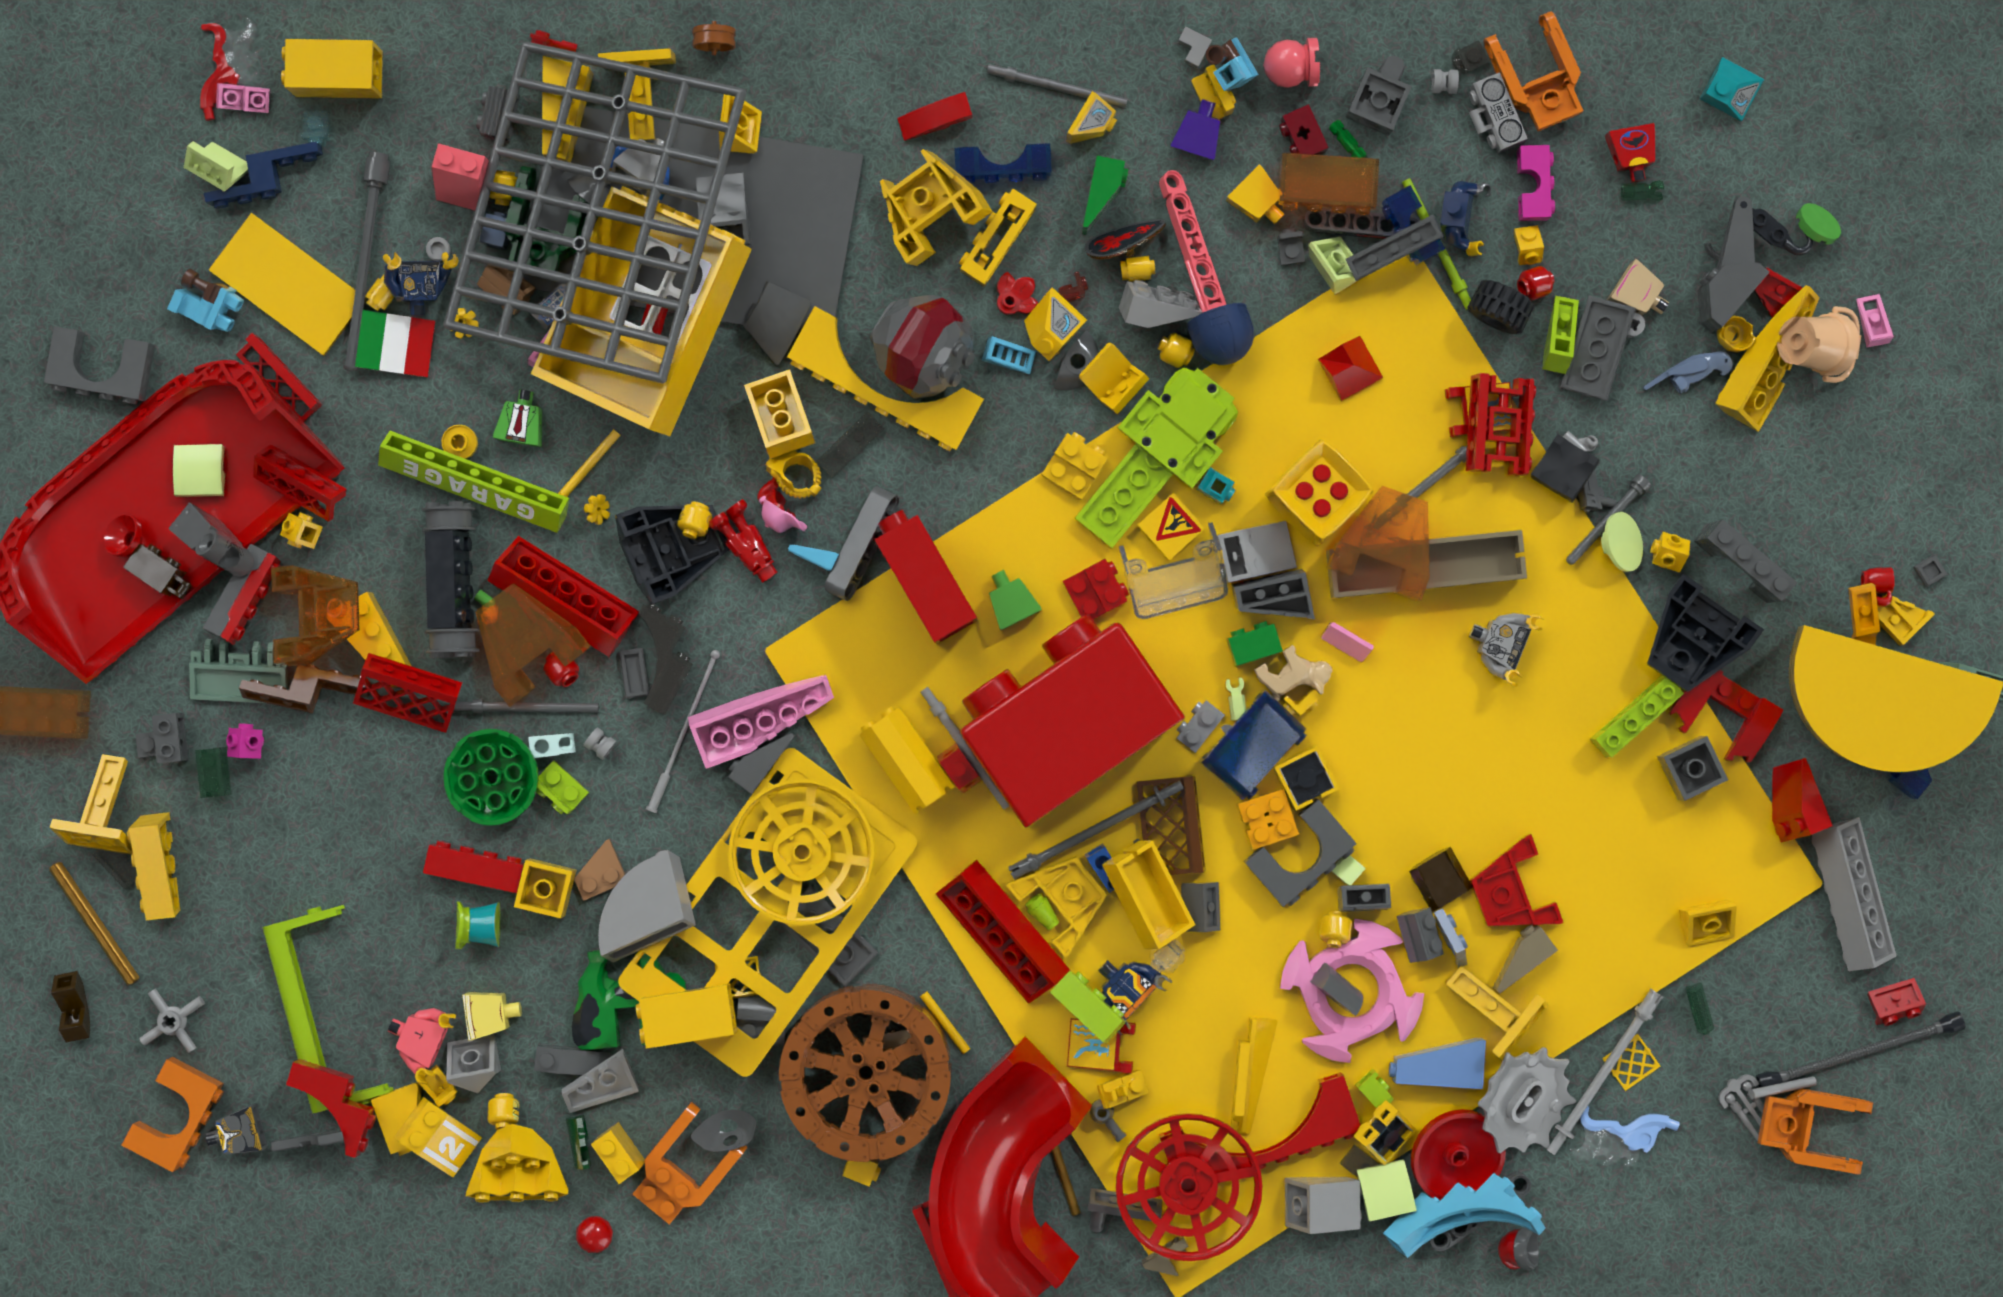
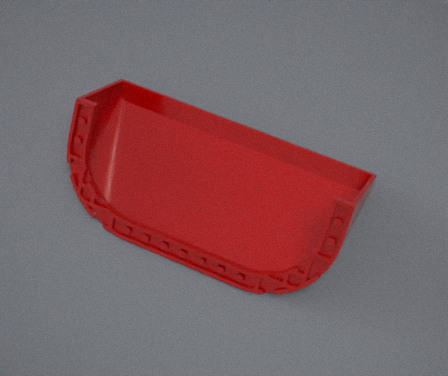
M235 360L213 361L194 367L195 372L187 376L182 373L166 383L41 487L25 504L27 509L22 516L13 519L0 543V608L6 622L85 684L96 678L106 667L115 662L129 648L136 645L143 636L154 630L161 621L172 615L185 601L190 600L198 590L209 584L216 575L224 570L196 554V551L191 549L168 529L189 502L221 520L242 543V546L248 549L250 544L254 545L258 540L264 538L277 524L282 523L289 513L301 507L298 503L253 477L255 454L271 444L329 479L337 477L345 469L341 461L249 365H242ZM222 444L225 448L223 471L225 473L224 496L175 497L173 485L174 445ZM262 467V473L269 476L266 469ZM280 478L283 485L289 488L285 480ZM299 489L302 496L308 499L305 493ZM120 514L134 516L140 521L142 526V544L149 546L151 543L163 551L162 556L165 558L170 556L181 563L180 568L187 572L183 578L192 584L183 599L174 594L168 596L158 592L126 570L124 565L133 552L125 557H117L105 550L103 543L104 533L108 524ZM134 534L129 538V545L133 540Z

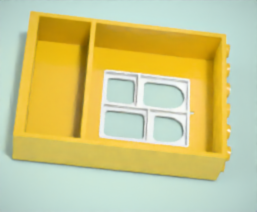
M611 186L603 208L644 217L649 197L638 194L624 186L620 190ZM658 202L654 220L699 229L700 220ZM598 217L590 241L634 252L641 226ZM710 224L699 262L703 273L702 280L697 292L690 295L688 302L689 310L681 327L668 378L665 383L661 384L539 353L531 374L649 430L671 436L752 249L744 245V239ZM650 229L643 255H646L653 247L659 246L667 250L670 261L683 264L690 261L695 239ZM591 253L585 256L580 277L624 288L631 262ZM666 271L662 283L656 291L637 282L634 287V291L663 298L670 295L679 299L681 289L673 286L676 273ZM577 287L570 311L574 314L614 323L621 297ZM652 305L642 326H637L626 320L624 326L654 333L652 328L661 307ZM555 319L544 344L551 345L557 323ZM572 323L566 325L560 348L604 359L611 333ZM621 335L614 362L659 373L666 346Z

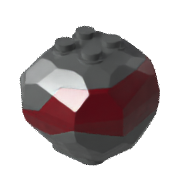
M924 295L891 302L875 325L870 336L881 371L891 382L914 399L932 397L941 393L947 387H956L962 379L961 369L963 366H970L975 358L974 353H972L974 344L972 325L946 299L936 295Z

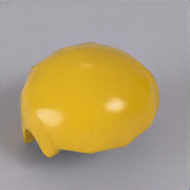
M1734 315L1722 328L1717 330L1718 342L1727 351L1740 352L1746 350L1756 340V337L1753 335V325L1743 317Z

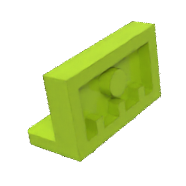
M555 760L539 775L536 792L543 798L547 796L553 801L552 807L560 814L564 812L570 814L590 793Z

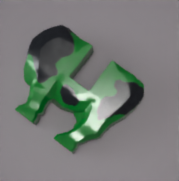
M600 950L587 952L589 964L578 981L579 998L572 1021L573 1041L580 1050L615 1048L621 1045L618 1008L636 1007L639 1001L621 989L618 980L615 981L613 978L608 977V972L605 969L609 960L601 956ZM644 953L637 962L638 966L644 968L651 957ZM657 958L654 966L686 989V981L678 973L669 972L666 974ZM640 1019V1029H642V1019Z

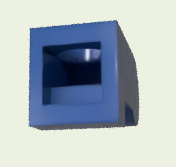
M1102 843L1084 855L1108 892L1111 893L1114 891V888L1102 864L1112 857Z

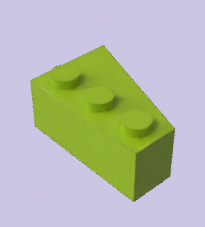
M1069 971L1050 993L1103 1043L1107 1044L1126 1023L1122 1018L1124 1013L1115 1005L1110 1007L1104 1001L1107 997L1097 988L1093 990L1087 984L1089 980L1079 971L1077 973Z

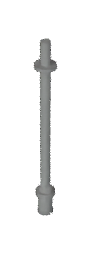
M1650 988L1640 1006L1635 1007V1018L1563 1126L1556 1124L1555 1128L1559 1132L1547 1151L1555 1155L1567 1136L1571 1139L1575 1137L1571 1130L1643 1022L1653 1018L1652 1013L1664 998Z

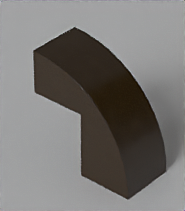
M78 971L54 975L51 994L62 1012L59 1032L66 1043L89 1038L90 1015L84 985Z

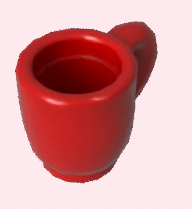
M1877 567L1862 571L1861 585L1873 583L1877 594H1887L1884 598L1877 597V605L1885 607L1891 604V593L1894 590L1895 583L1893 568Z

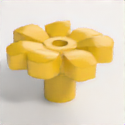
M465 308L458 309V315L456 314L455 318L456 322L479 327V322L473 320L476 314L472 310L466 314ZM455 332V336L463 338L464 333Z
M598 494L597 497L590 496L588 498L589 504L584 505V512L589 513L587 516L588 522H595L596 525H601L603 519L609 518L610 513L606 511L609 508V502L605 501V495Z

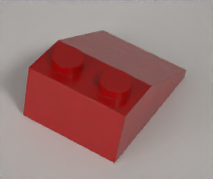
M1806 758L1773 767L1772 821L1781 843L1809 836L1833 826Z

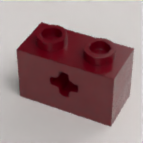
M1309 104L1282 116L1279 128L1283 137H1288L1291 142L1289 150L1293 159L1298 158L1299 162L1303 163L1328 150L1329 147ZM1299 130H1301L1302 133L1307 132L1305 140L1303 139V137L1298 138L1297 135L1299 133Z

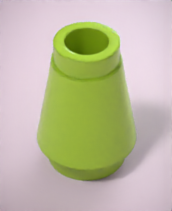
M1037 894L1026 903L1027 912L1046 927L1047 930H1051L1059 923L1047 897Z

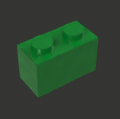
M1265 621L1253 625L1255 630L1246 633L1244 628L1230 632L1232 637L1226 640L1235 666L1283 651L1274 624L1268 625V622Z

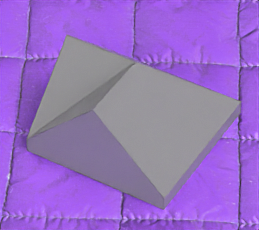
M495 1034L469 1041L464 1039L447 1043V1083L479 1093L490 1079L501 1071Z

